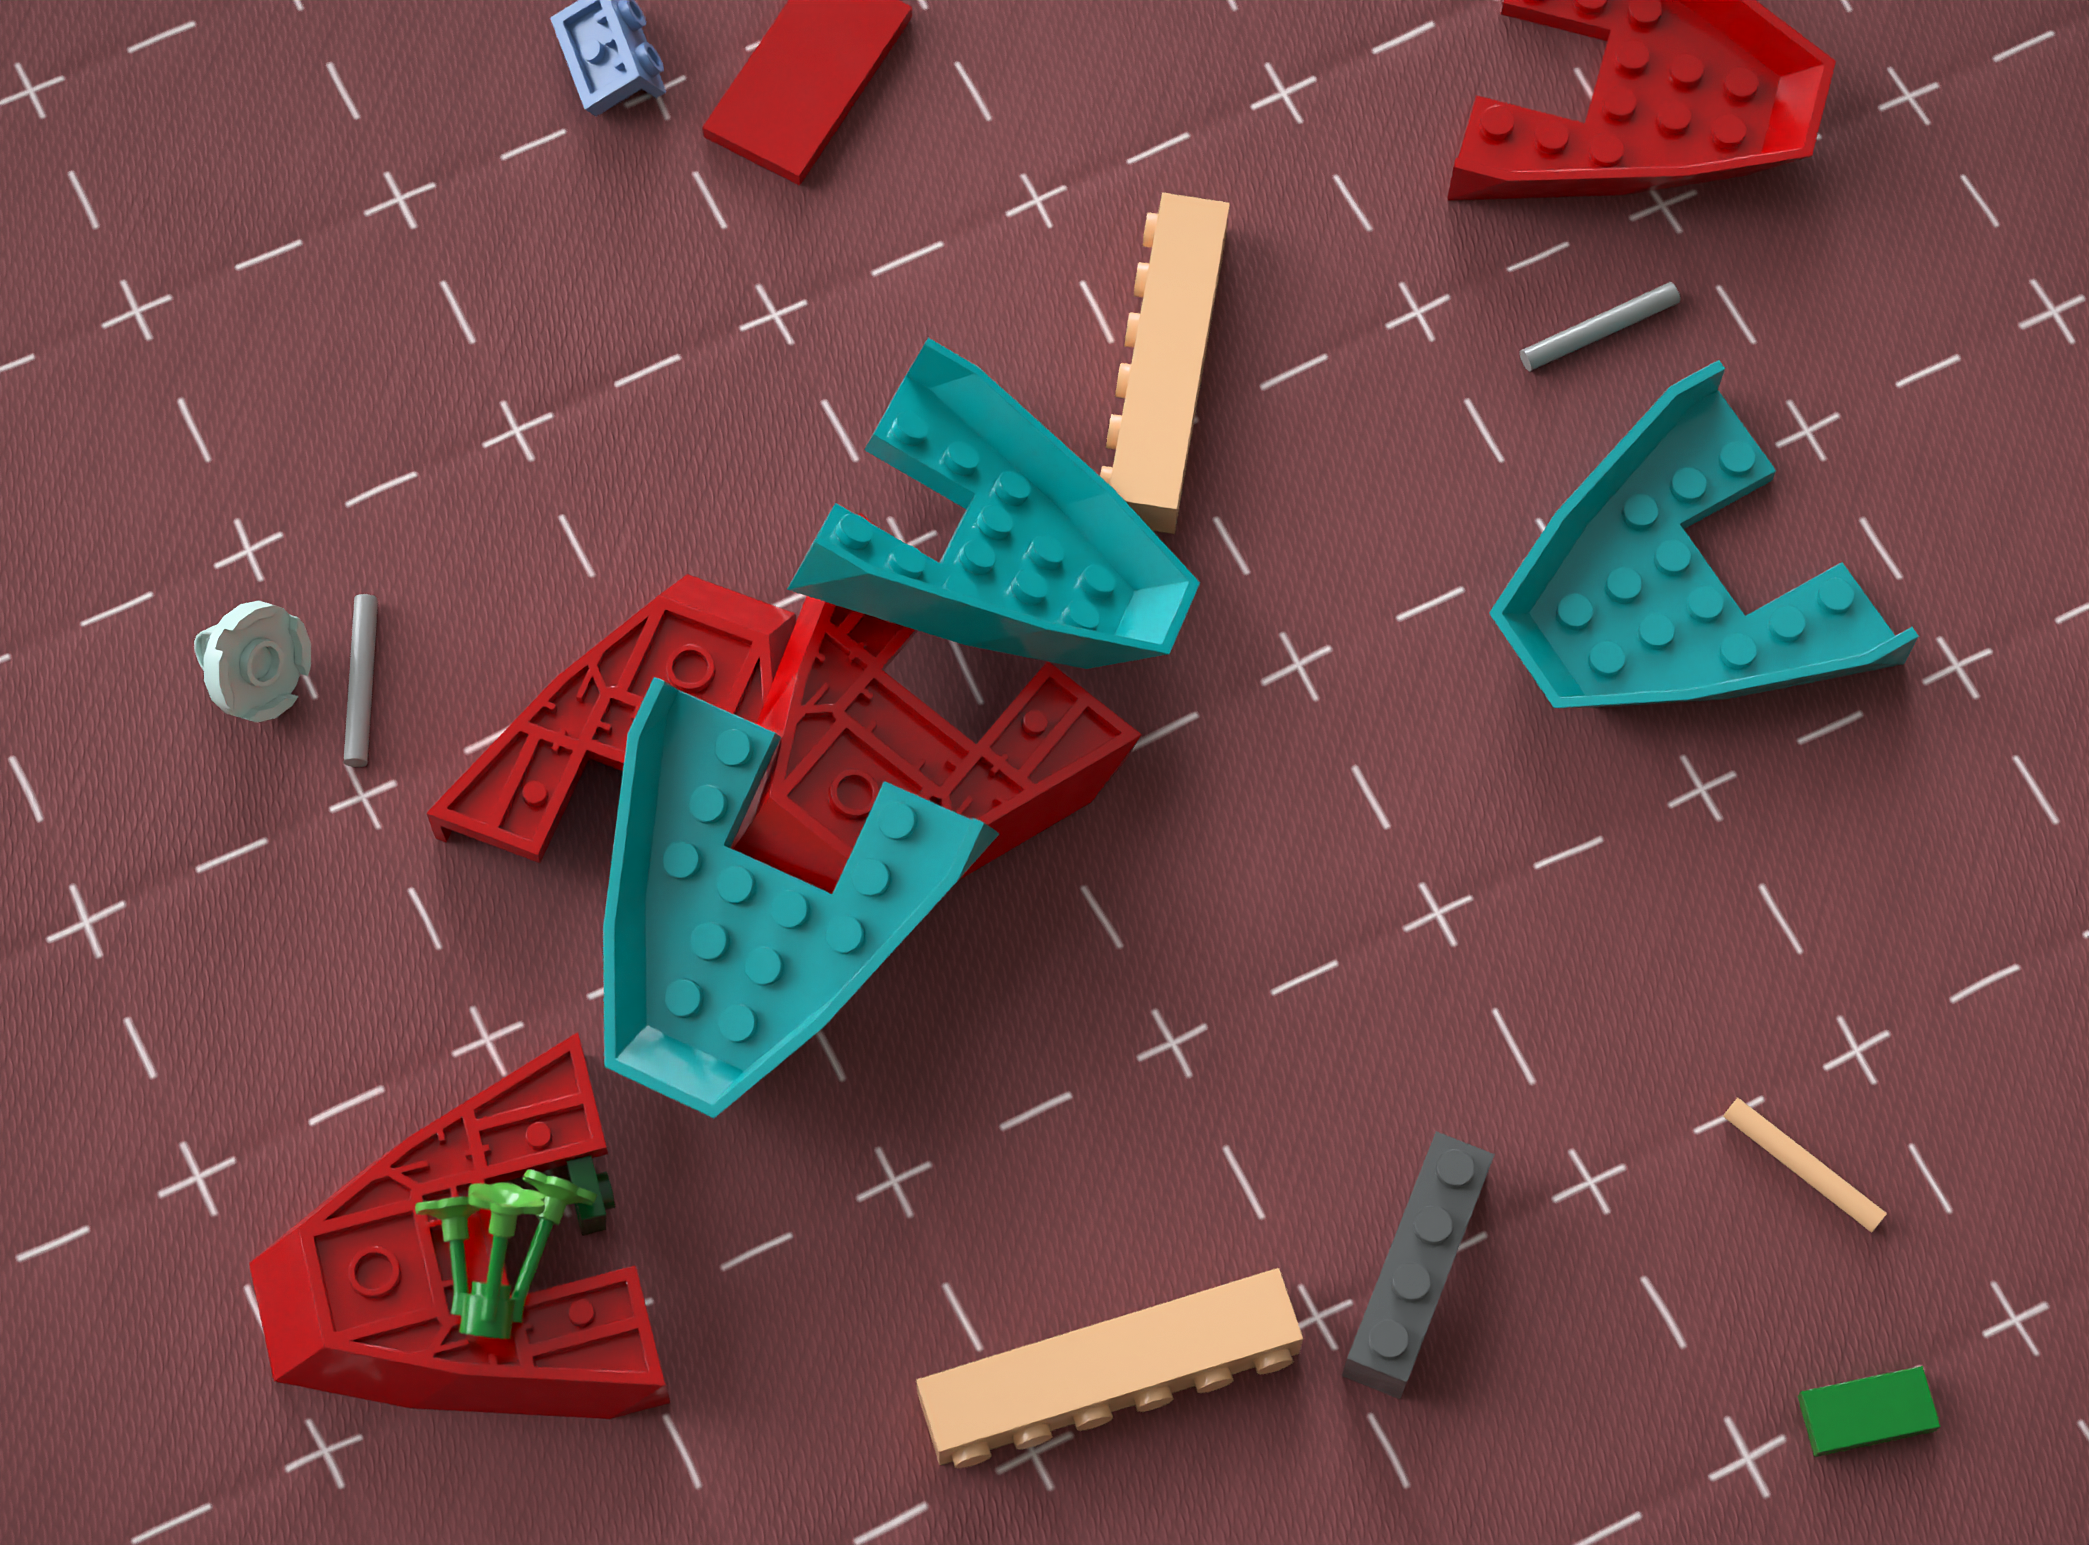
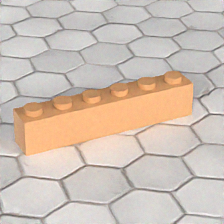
M1162 193L1158 214H1147L1143 247L1152 248L1150 263L1139 262L1137 268L1134 296L1142 297L1143 302L1141 313L1130 312L1128 318L1125 347L1134 348L1131 364H1120L1116 397L1125 399L1122 416L1111 414L1106 448L1116 450L1113 467L1102 466L1100 477L1115 489L1151 530L1175 534L1227 233L1230 203Z
M1279 1268L916 1379L917 1394L939 1465L953 1461L955 1468H965L988 1460L992 1456L991 1449L1013 1442L1016 1449L1031 1448L1052 1438V1430L1074 1423L1076 1429L1080 1431L1101 1426L1113 1419L1111 1412L1132 1405H1136L1138 1412L1159 1408L1173 1400L1172 1393L1196 1386L1198 1393L1220 1389L1233 1382L1232 1374L1254 1367L1258 1374L1278 1371L1293 1363L1292 1356L1299 1354L1303 1336Z

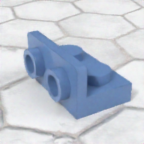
M578 0L550 18L584 109L594 116H598L640 89H643L655 98L666 93L659 74L664 70L663 63L656 50L645 38L642 27L646 25V20L642 10L634 0Z

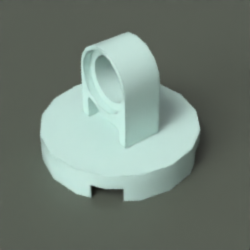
M262 601L240 604L226 614L219 624L197 634L194 641L195 654L204 671V682L211 700L224 713L257 723L277 718L294 704L298 696L291 693L298 683L300 674L308 676L311 668V641L304 623L298 617L290 615L284 608Z

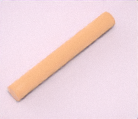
M1737 1098L1723 1117L1871 1233L1886 1216L1887 1213L1741 1099Z

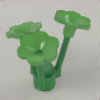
M527 1170L522 1180L536 1187L539 1192L523 1190L521 1187L509 1183H495L493 1185L472 1184L469 1187V1197H453L416 1204V1215H430L442 1220L444 1242L450 1243L454 1287L451 1314L462 1316L460 1333L510 1339L512 1322H522L525 1299L553 1224H560L566 1205L582 1203L592 1206L597 1197L595 1193L579 1188L569 1181L547 1176L537 1171ZM480 1209H490L492 1213L489 1233L494 1235L487 1282L473 1281L472 1290L469 1293L464 1240L469 1239L467 1218ZM536 1214L540 1221L510 1298L511 1286L501 1284L508 1237L515 1235L517 1215Z

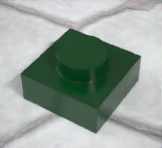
M591 1155L567 1161V1180L579 1188L586 1189L597 1195L592 1206L574 1203L581 1235L584 1236L606 1230L605 1210L615 1208L613 1191L607 1171L596 1174Z

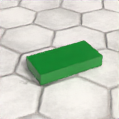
M1923 1366L1801 1391L1797 1396L1814 1457L1936 1432L1940 1428Z

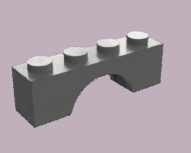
M1437 1131L1435 1132L1342 1372L1343 1377L1401 1399L1495 1154Z

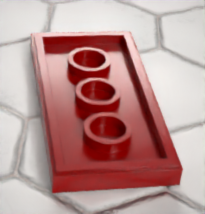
M788 0L703 125V137L800 186L912 19V6L900 0Z

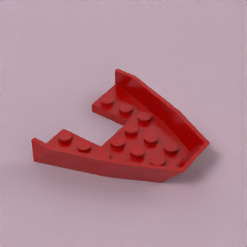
M1503 0L1501 15L1607 41L1586 121L1584 123L1476 95L1458 158L1456 157L1453 166L1447 201L1628 195L1747 176L1813 155L1836 61L1756 0Z
M861 513L858 514L859 516H862L863 518H865V519H866L868 522H870L871 524L875 525V524H874L873 522H871L868 518H866L863 514H861ZM806 596L756 723L780 735L781 739L730 848L832 894L885 781L971 820L973 818L977 819L1000 833L960 877L962 879L1091 803L1127 760L1142 734L1051 662L1047 661L976 744L884 672L886 667L918 630Z
M685 575L560 673L429 809L426 814L435 839L447 842L453 830L541 863L588 760L592 759L623 771L628 732L654 677L669 683L682 692L756 724L796 624L795 613L695 576Z
M578 1032L403 1140L359 1172L249 1263L274 1382L410 1409L613 1419L671 1403L636 1265L528 1293L524 1303L522 1322H512L510 1339L464 1334L459 1332L462 1316L451 1314L454 1287L450 1243L444 1242L442 1220L430 1215H416L415 1206L417 1203L439 1201L453 1197H469V1187L472 1184L493 1185L523 1177L527 1170L543 1172L566 1166L569 1160L589 1155L592 1158L609 1154L587 1068L586 1056ZM480 1209L467 1218L469 1239L464 1240L469 1293H471L473 1281L487 1282L494 1235L489 1233L492 1213L490 1209ZM504 1262L501 1284L510 1286Z

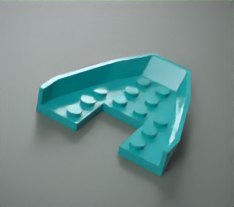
M927 338L864 450L966 509L939 562L921 553L917 548L902 542L871 524L862 516L854 514L835 503L787 590L963 645L1078 668L1089 669L1170 654L1200 582L1114 488L984 371L932 339Z
M1720 360L1671 385L1556 511L1489 612L1553 708H1594L1709 701L1746 696L1905 664L1919 637L1913 627L1895 636L1843 562L1746 616L1743 614L1684 530L1771 482L1776 473V469L1718 390L1725 371V367Z
M654 677L627 736L603 924L604 1067L715 1118L818 1033L1000 833L977 819L973 818L971 820L884 781L833 893L830 894L730 848L781 736L682 692L669 683Z

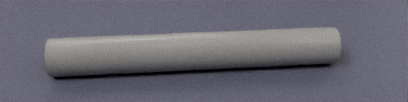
M1672 282L1664 284L1521 350V361L1528 371L1539 368L1680 302L1679 292Z
M360 594L354 597L343 761L345 765L351 767H363L368 764L378 598L369 594Z

